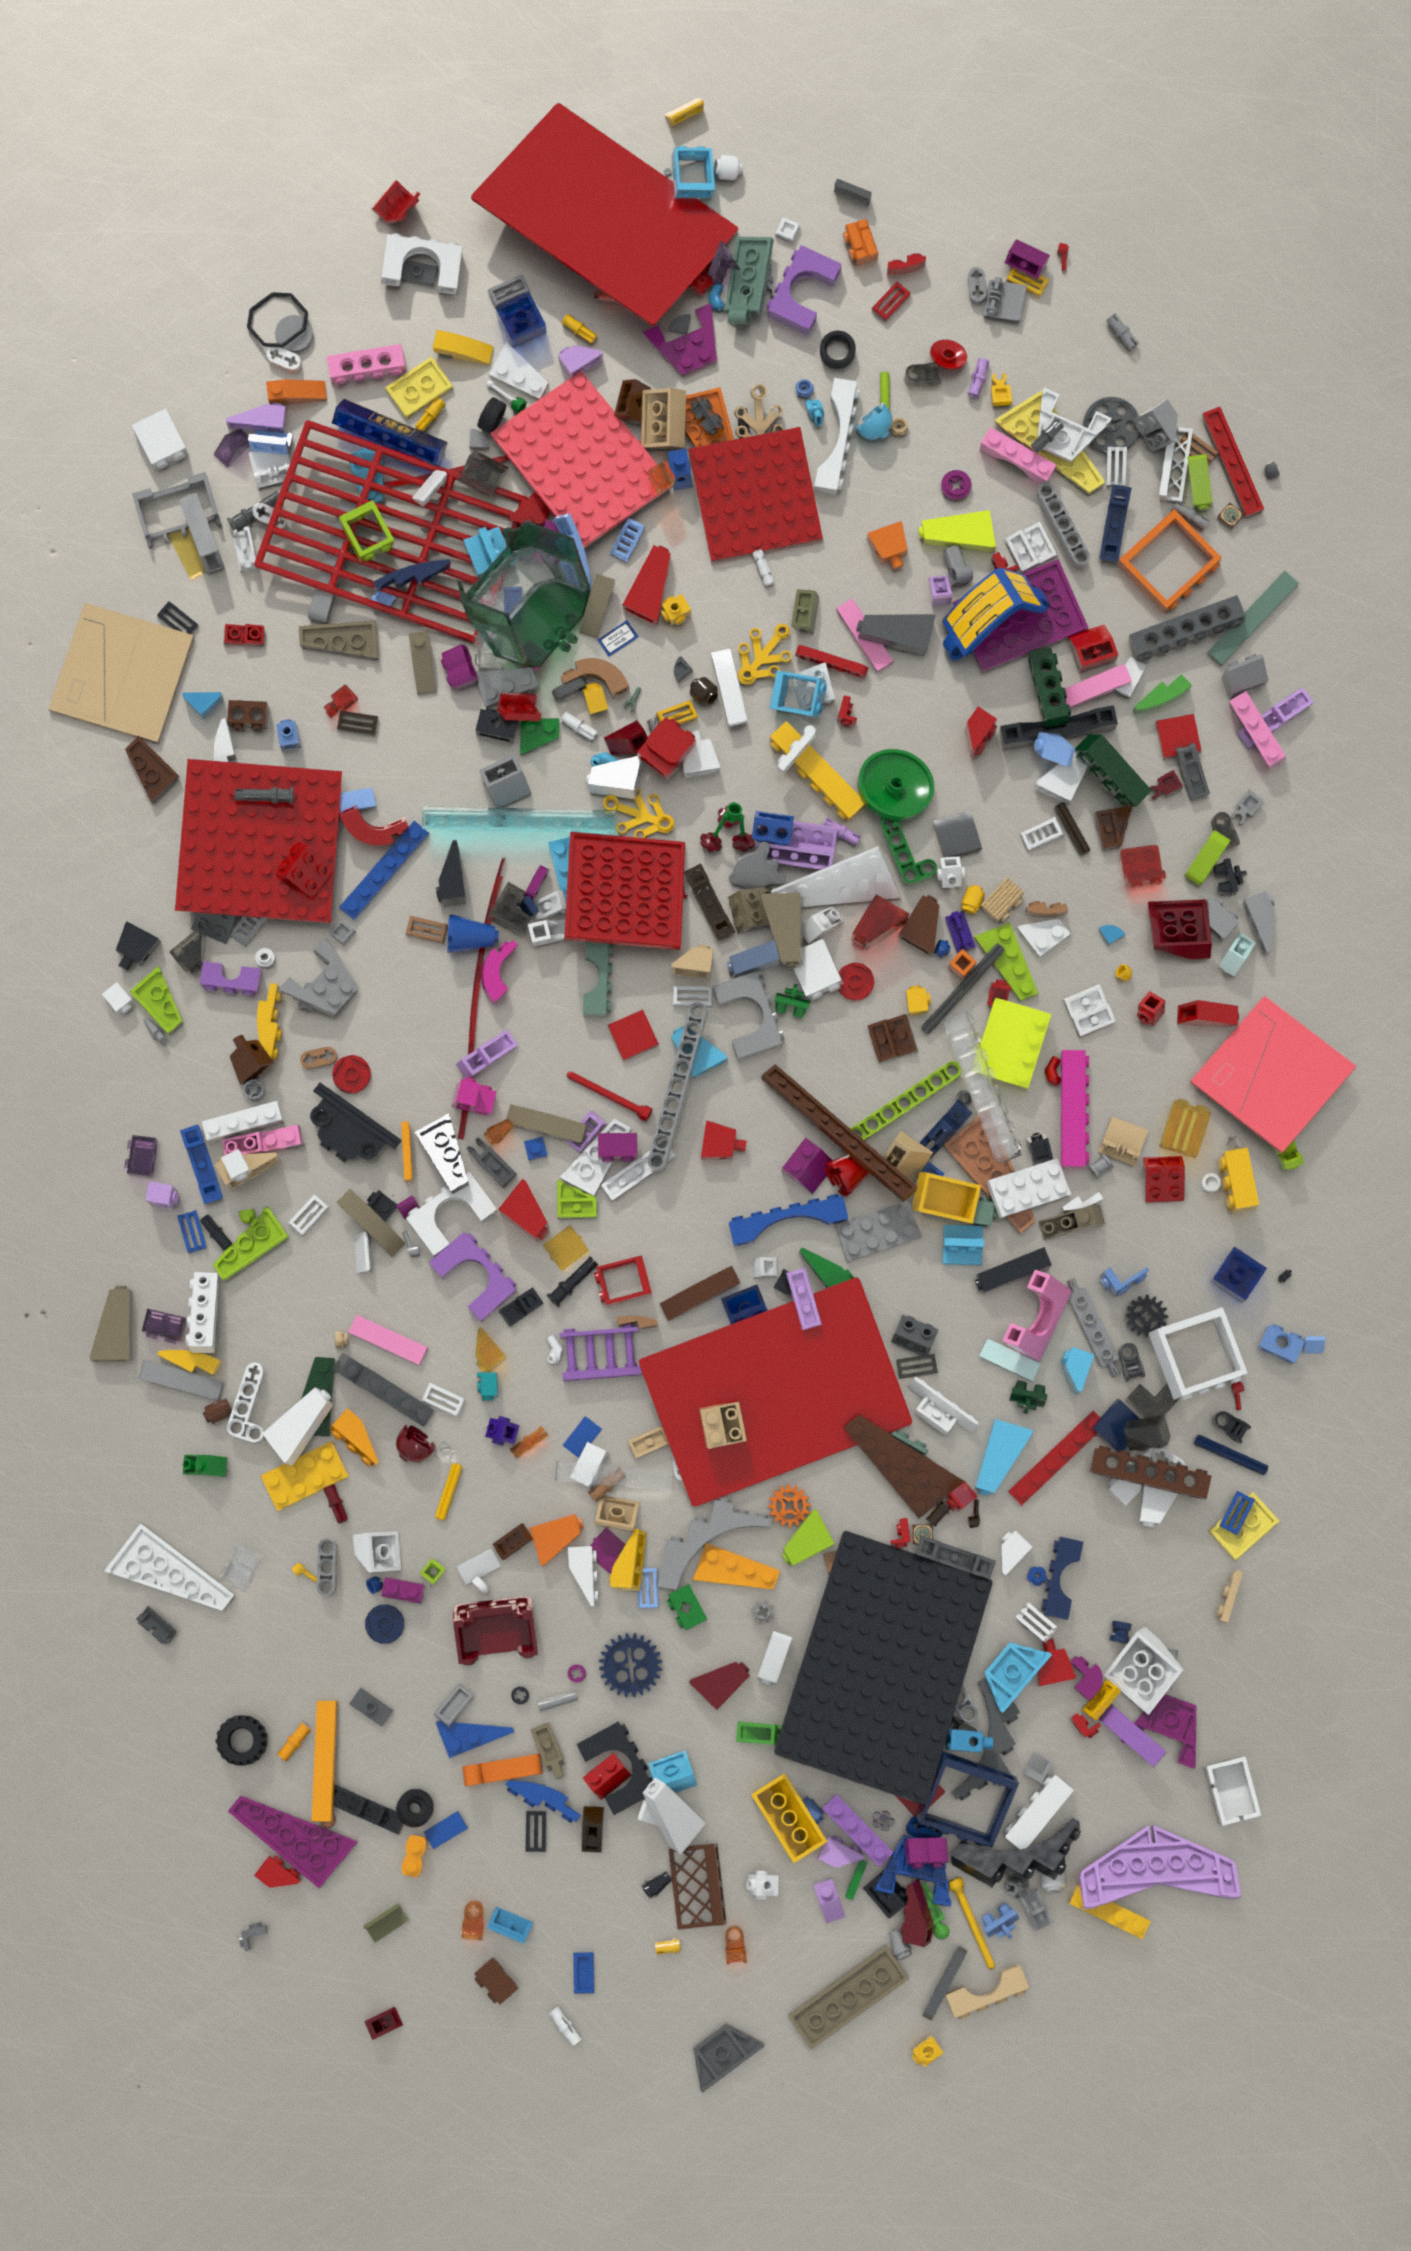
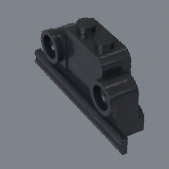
M321 1082L313 1090L314 1093L323 1098L310 1113L312 1123L320 1128L318 1131V1137L321 1141L320 1146L327 1151H330V1149L337 1153L335 1156L345 1163L346 1160L356 1162L360 1157L367 1162H373L387 1145L396 1149L402 1140Z

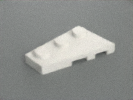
M506 342L489 373V377L539 400L545 393L548 382Z

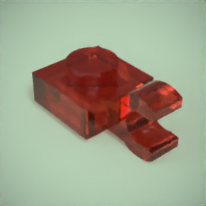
M345 684L331 695L333 701L326 704L324 709L326 714L332 718L340 708L345 711L358 701V698Z

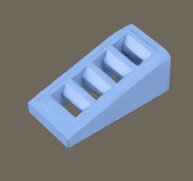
M628 518L610 554L627 563L645 531V526ZM629 527L637 530L638 532L636 533L630 530ZM627 533L628 535L634 537V540L626 537L625 534ZM622 540L630 544V547L622 544ZM618 547L624 549L625 551H627V553L624 554L620 552L619 550H617Z

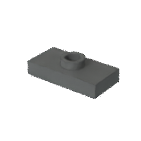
M405 260L402 266L401 279L434 286L438 267Z
M362 1688L358 1690L349 1705L381 1727L393 1712L390 1707Z

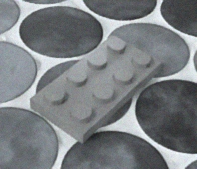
M910 1201L835 1224L847 1262L922 1238L913 1210H911Z

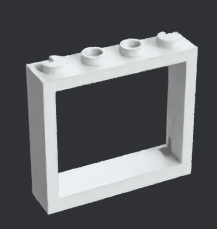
M1223 1307L1149 1333L1173 1400L1181 1397L1182 1400H1187L1193 1397L1192 1393L1197 1392L1198 1395L1209 1392V1388L1213 1386L1215 1390L1226 1386L1225 1382L1236 1383L1242 1380L1241 1376L1248 1374ZM1214 1320L1233 1373L1185 1389L1166 1336Z

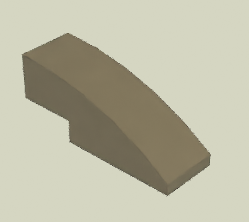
M596 574L579 633L598 638L609 606L615 579Z

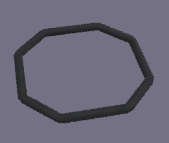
M272 292L250 308L247 329L262 346L282 348L306 330L308 311L293 294ZM272 296L291 297L305 313L302 329L282 344L265 343L251 327L253 311Z

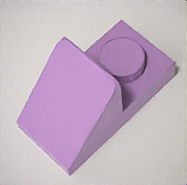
M833 1879L814 1884L813 1886L826 1923L845 1917Z

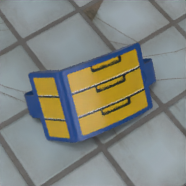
M997 568L968 591L944 617L942 622L949 633L943 641V646L952 660H959L963 656H968L993 630L1019 609L1044 613L1049 609L1050 602L1042 590L1030 584L1024 574L1004 568Z

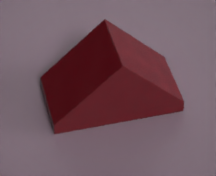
M395 2007L364 2021L372 2040L403 2025Z

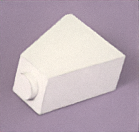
M1074 753L1070 767L1058 764L1037 781L1034 789L1069 805L1088 766L1079 762L1076 758L1077 754Z
M636 756L592 767L591 774H588L586 779V785L589 786L590 793L635 799L643 768L642 760Z
M1146 1474L1148 1477H1154V1476H1155V1475H1151V1474ZM1165 1476L1168 1482H1173L1175 1479L1174 1477ZM1142 1486L1138 1522H1142L1144 1527L1152 1528L1155 1527V1524H1160L1178 1494Z
M773 1631L758 1674V1678H761V1683L769 1686L772 1685V1682L777 1683L792 1637Z

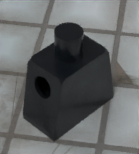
M126 921L116 947L117 953L123 956L118 966L126 971H129L133 962L142 966L160 945V939Z

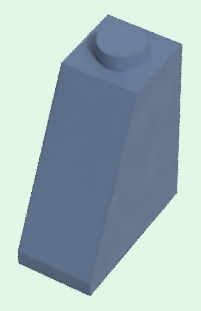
M775 940L729 956L730 962L727 963L729 973H733L734 978L755 971L759 972L779 966L780 958Z

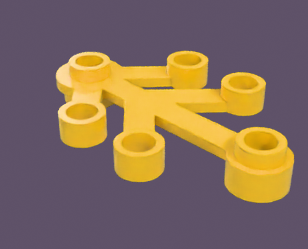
M778 624L775 627V635L762 651L760 644L761 631L758 628L751 629L750 638L753 642L755 657L751 665L748 658L749 645L747 643L739 644L738 652L741 654L742 668L738 672V680L742 684L751 685L755 682L756 678H776V674H772L770 671L772 669L780 671L779 667L772 665L767 670H757L762 664L789 663L791 661L792 655L787 650L782 651L781 654L769 655L780 640H786L789 637L790 629L786 624ZM784 628L786 632L781 634L779 629ZM758 632L759 636L753 637L752 633ZM742 646L747 647V651L742 652L740 648ZM784 654L789 655V659L785 660L782 658V656ZM749 672L751 676L746 678L744 673Z
M639 788L637 789L639 795L634 799L639 810L619 803L618 799L613 795H608L603 800V806L606 811L613 812L617 810L636 817L625 823L617 824L616 830L620 835H625L629 829L645 822H650L654 825L644 830L637 829L634 837L638 838L636 835L639 832L644 834L642 838H646V836L657 831L669 833L674 828V819L670 815L664 814L657 794H651L648 797V803L654 807L657 816L649 814ZM652 797H656L657 802L652 803L650 799ZM608 802H614L615 804L613 807L607 806ZM663 821H666L669 825L667 827H663L661 823ZM620 826L626 827L625 831L623 832L619 831L618 828Z

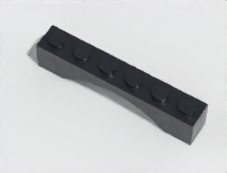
M1112 705L1069 716L1067 724L1045 728L1043 721L1000 726L999 734L1002 749L1005 750L1034 744L1039 732L1060 734L1065 739L1114 730L1118 722L1115 707Z

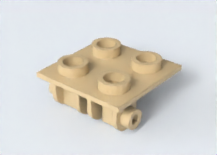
M1112 1116L1098 1152L1135 1166L1149 1130Z

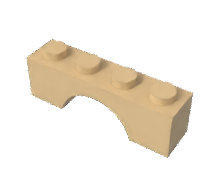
M1018 1964L1000 1971L998 1986L987 1995H974L964 1987H960L946 1993L945 1996L953 2017H958L960 2020L970 2016L969 2012L977 2009L978 2012L988 2009V2004L996 2002V2005L1008 2001L1007 1997L1011 1995L1015 1997L1026 1994L1025 1990L1029 1989L1022 1968Z

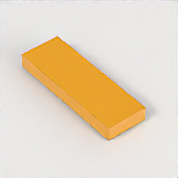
M407 1121L401 1122L405 1182H412L410 1124Z

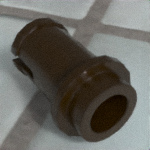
M943 1501L940 1504L938 1503L935 1510L926 1518L935 1527L946 1514H949L950 1508Z

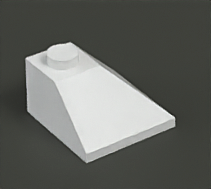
M398 1531L368 1532L353 1535L354 1554L369 1573L402 1571Z

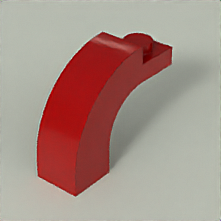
M357 805L339 812L342 822L349 833L359 841L370 845L391 844L394 842L393 834L396 836L401 835L409 828L405 817L385 826L371 825L364 820Z

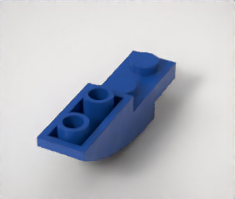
M507 1781L505 1784L508 1786V1792L516 1797L520 1794L525 1798L524 1802L531 1807L535 1805L539 1807L544 1800L546 1802L544 1806L553 1812L556 1809L563 1813L561 1817L570 1823L573 1820L577 1822L581 1816L565 1805L569 1797L553 1788L528 1781Z

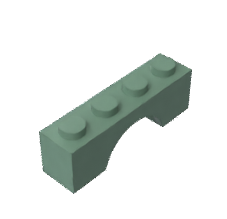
M585 942V960L596 966L600 978L597 986L591 992L584 994V1017L607 1018V1012H611V1001H607L608 993H611L612 982H608V974H612V963H609V955L613 954V944Z

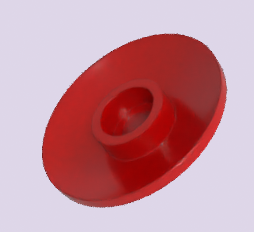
M939 340L931 346L930 356L942 368L959 369L967 361L966 350L955 341Z

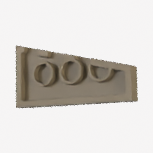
M375 620L299 626L301 647L378 659Z

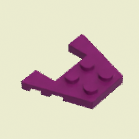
M711 304L695 309V314L702 328L669 342L665 341L659 325L643 331L644 337L666 358V361L681 377L717 363Z
M1165 1694L1149 1715L1143 1711L1134 1724L1143 1732L1145 1729L1183 1742L1184 1745L1177 1763L1195 1769L1197 1706Z

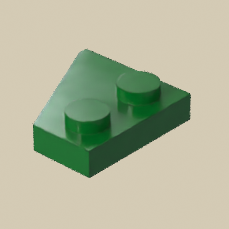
M559 718L521 721L520 756H524L527 752L536 748L539 749L547 743L558 740Z

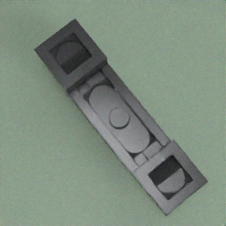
M923 1535L920 1537L915 1553L921 1557L986 1579L991 1578L996 1560L953 1547Z

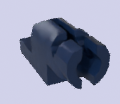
M960 1100L956 1101L949 1111L942 1116L919 1142L926 1147L930 1141H935V1145L930 1149L933 1152L930 1158L950 1140L972 1115L973 1112Z

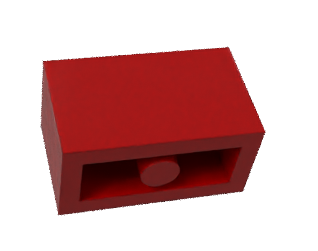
M612 1753L585 1775L583 1780L593 1793L602 1800L632 1775L619 1758Z

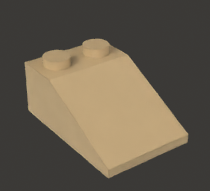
M276 1153L242 1154L251 1173L247 1174L248 1177L240 1182H237V1180L233 1181L230 1178L221 1158L217 1160L218 1163L215 1164V1167L226 1186L232 1190L278 1164L281 1160Z

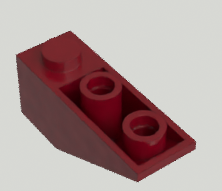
M916 1879L908 1885L906 1890L908 1900L903 1911L905 1922L901 1927L902 1942L926 1947L932 1940L934 1922L920 1880Z

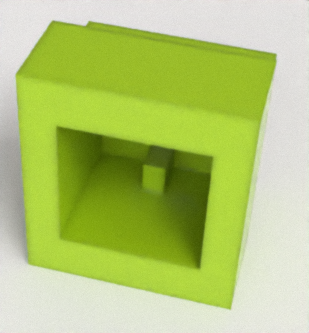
M431 1558L419 1574L434 1585L446 1569ZM432 1568L437 1570V1574L434 1576L430 1573Z

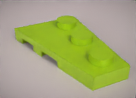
M159 966L129 991L168 1034H171L183 1023Z

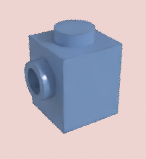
M286 719L276 724L282 751L301 747L295 721Z

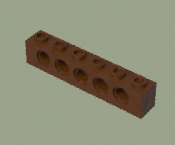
M1099 1446V1449L1095 1448L1093 1450L1089 1473L1202 1500L1207 1499L1212 1475H1207L1208 1471L1196 1469V1471L1188 1470V1466L1177 1464L1174 1467L1168 1465V1461L1157 1459V1462L1149 1461L1150 1457L1138 1455L1136 1458L1130 1456V1453L1126 1451L1111 1452V1448ZM1108 1458H1114L1117 1461L1115 1468L1107 1466ZM1128 1462L1136 1465L1134 1473L1127 1471L1126 1464ZM1147 1467L1155 1469L1156 1474L1154 1477L1146 1475L1145 1470ZM1167 1471L1174 1473L1175 1479L1173 1482H1168L1165 1479ZM1186 1476H1191L1194 1479L1192 1487L1184 1483Z

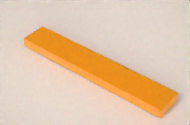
M317 1701L312 1822H333L338 1701Z

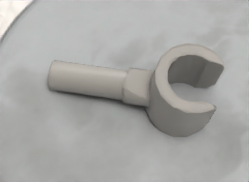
M407 1231L402 1232L407 1243L409 1256H419L418 1245L412 1246Z

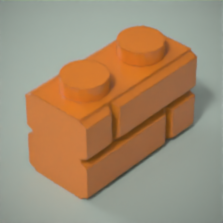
M867 219L845 225L843 238L845 243L850 245L851 249L848 251L851 261L855 260L856 265H861L877 260L878 250Z

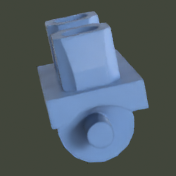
M1007 1903L998 1908L1002 1916L999 1919L995 1920L991 1913L982 1917L985 1926L984 1930L989 1938L997 1934L999 1939L1005 1935L1008 1939L1013 1938L1010 1932L1016 1929L1014 1922L1019 1920L1015 1909L1012 1910Z

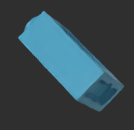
M679 146L674 148L671 158L675 198H712L715 191L712 148L703 146L696 148ZM679 161H704L706 183H681Z
M777 670L770 709L819 718V714L823 710L822 697L827 689L826 680ZM789 678L816 683L811 711L784 706Z

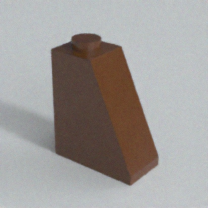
M923 895L901 929L898 938L932 957L935 947L939 904L934 897Z

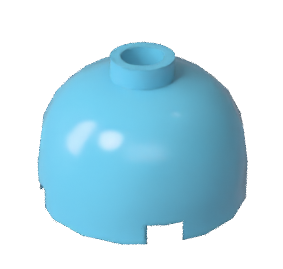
M881 403V408L876 406L861 419L864 422L861 425L857 423L855 429L866 439L875 440L879 437L884 439L890 433L889 428L893 422L892 414L886 405Z

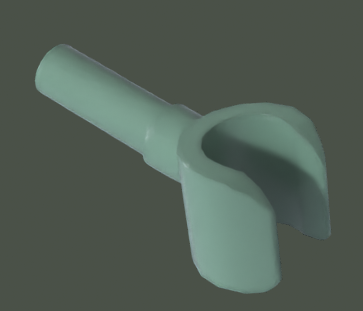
M640 687L636 688L630 700L625 701L624 709L627 704L632 703L633 708L630 712L635 710V701L641 691Z

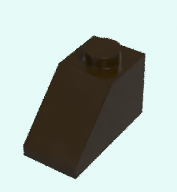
M584 1806L582 1852H602L604 1807Z

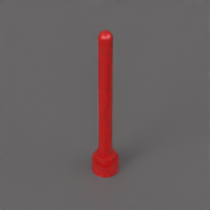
M572 1071L567 1073L568 1079L637 1113L636 1115L639 1116L640 1120L648 1121L653 1108L647 1105L639 1106Z

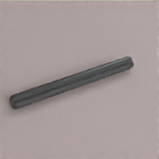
M997 943L921 1027L925 1033L930 1034L1001 956L1005 951L1003 946Z

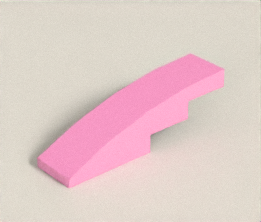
M1123 664L1066 688V705L1069 704L1070 709L1091 702L1097 697L1113 692L1114 689L1130 684L1132 680L1126 665Z

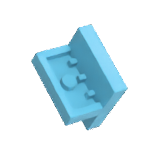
M486 527L478 529V535L463 540L477 576L513 563L499 527L488 531Z
M944 1225L942 1264L982 1266V1249L984 1247L983 1226Z
M686 1750L648 1763L652 1778L656 1777L665 1783L674 1793L697 1785Z

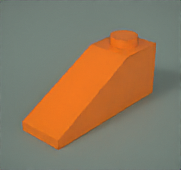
M292 379L266 381L268 401L271 405L274 402L291 405L327 400L325 381Z

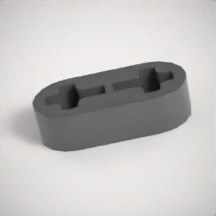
M580 677L553 689L552 694L555 701H560L583 691L582 689L586 688L588 683L585 677Z

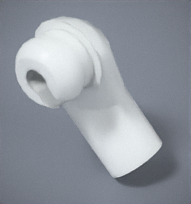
M553 1334L546 1339L551 1347L547 1361L550 1364H557L561 1360L563 1347Z

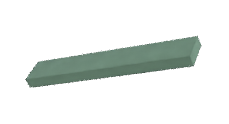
M1284 571L1245 612L1246 616L1243 624L1235 628L1231 627L1207 654L1222 666L1299 583Z

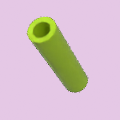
M880 372V408L881 403H884L890 410L889 372Z

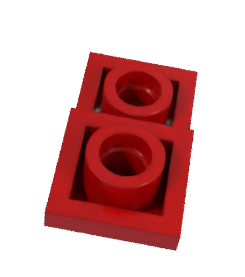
M914 253L907 255L906 262L892 260V262H888L887 275H902L917 271L925 267L926 256Z
M225 624L223 644L263 645L264 626Z

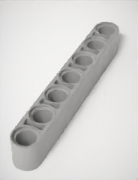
M341 499L338 509L350 512L356 508L357 504ZM336 517L333 527L343 530L339 523V517ZM331 535L328 545L341 549L344 539ZM325 553L323 563L335 567L338 556ZM320 571L318 581L329 584L332 574ZM339 577L336 588L339 587L341 577ZM315 588L308 619L328 623L336 595Z

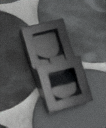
M532 1287L500 1309L499 1313L508 1326L511 1327L544 1303Z

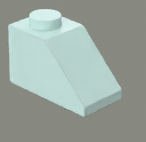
M1239 933L1219 964V967L1224 972L1235 977L1256 942Z

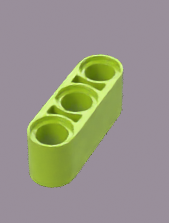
M1214 830L1184 876L1201 886L1231 840Z

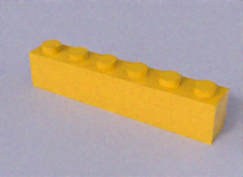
M786 721L770 736V746L776 752L780 751L782 754L787 755L791 751L789 748L795 740L799 741L802 736ZM810 744L793 763L797 769V774L802 779L806 778L810 782V787L816 793L820 792L824 796V802L830 807L833 806L837 810V815L842 820L846 819L850 822L866 807V804L855 790Z

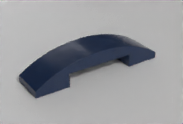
M1112 485L1099 556L1100 560L1118 563L1132 487Z

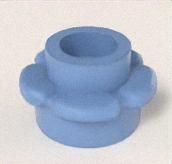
M802 379L796 383L795 388L798 396L806 398L814 391L813 384L807 379Z

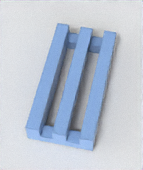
M643 1568L642 1572H645L646 1604H642L641 1582L640 1591H638L639 1609L658 1608L657 1568ZM649 1572H653L654 1604H650Z

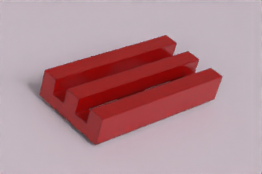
M897 281L872 307V311L876 312L886 322L911 296V293ZM897 288H899L900 290H899V291L892 297V299L880 310L879 307L888 299V297H889ZM905 293L903 297L888 311V313L884 314L885 311L901 296V294Z

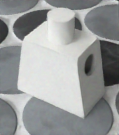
M692 731L691 733L695 735L696 746L684 759V778L720 772V764L711 740H702L701 731Z

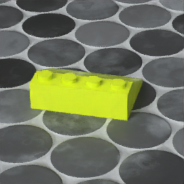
M995 998L972 1072L1028 1089L1052 1014Z

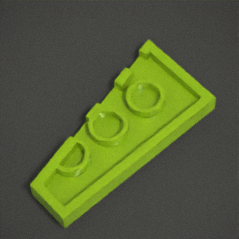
M268 1206L263 1209L258 1218H255L250 1223L251 1225L244 1233L242 1232L237 1237L236 1242L229 1246L213 1264L224 1282L289 1238Z

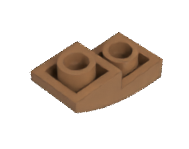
M1040 901L1028 904L1029 907L1025 910L1026 915L1044 918L1062 916L1068 912L1066 903L1062 905L1060 902L1054 903L1047 909L1046 903H1040Z

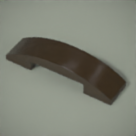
M700 863L684 871L691 890L717 940L720 941L736 933L709 882L710 880L702 864Z

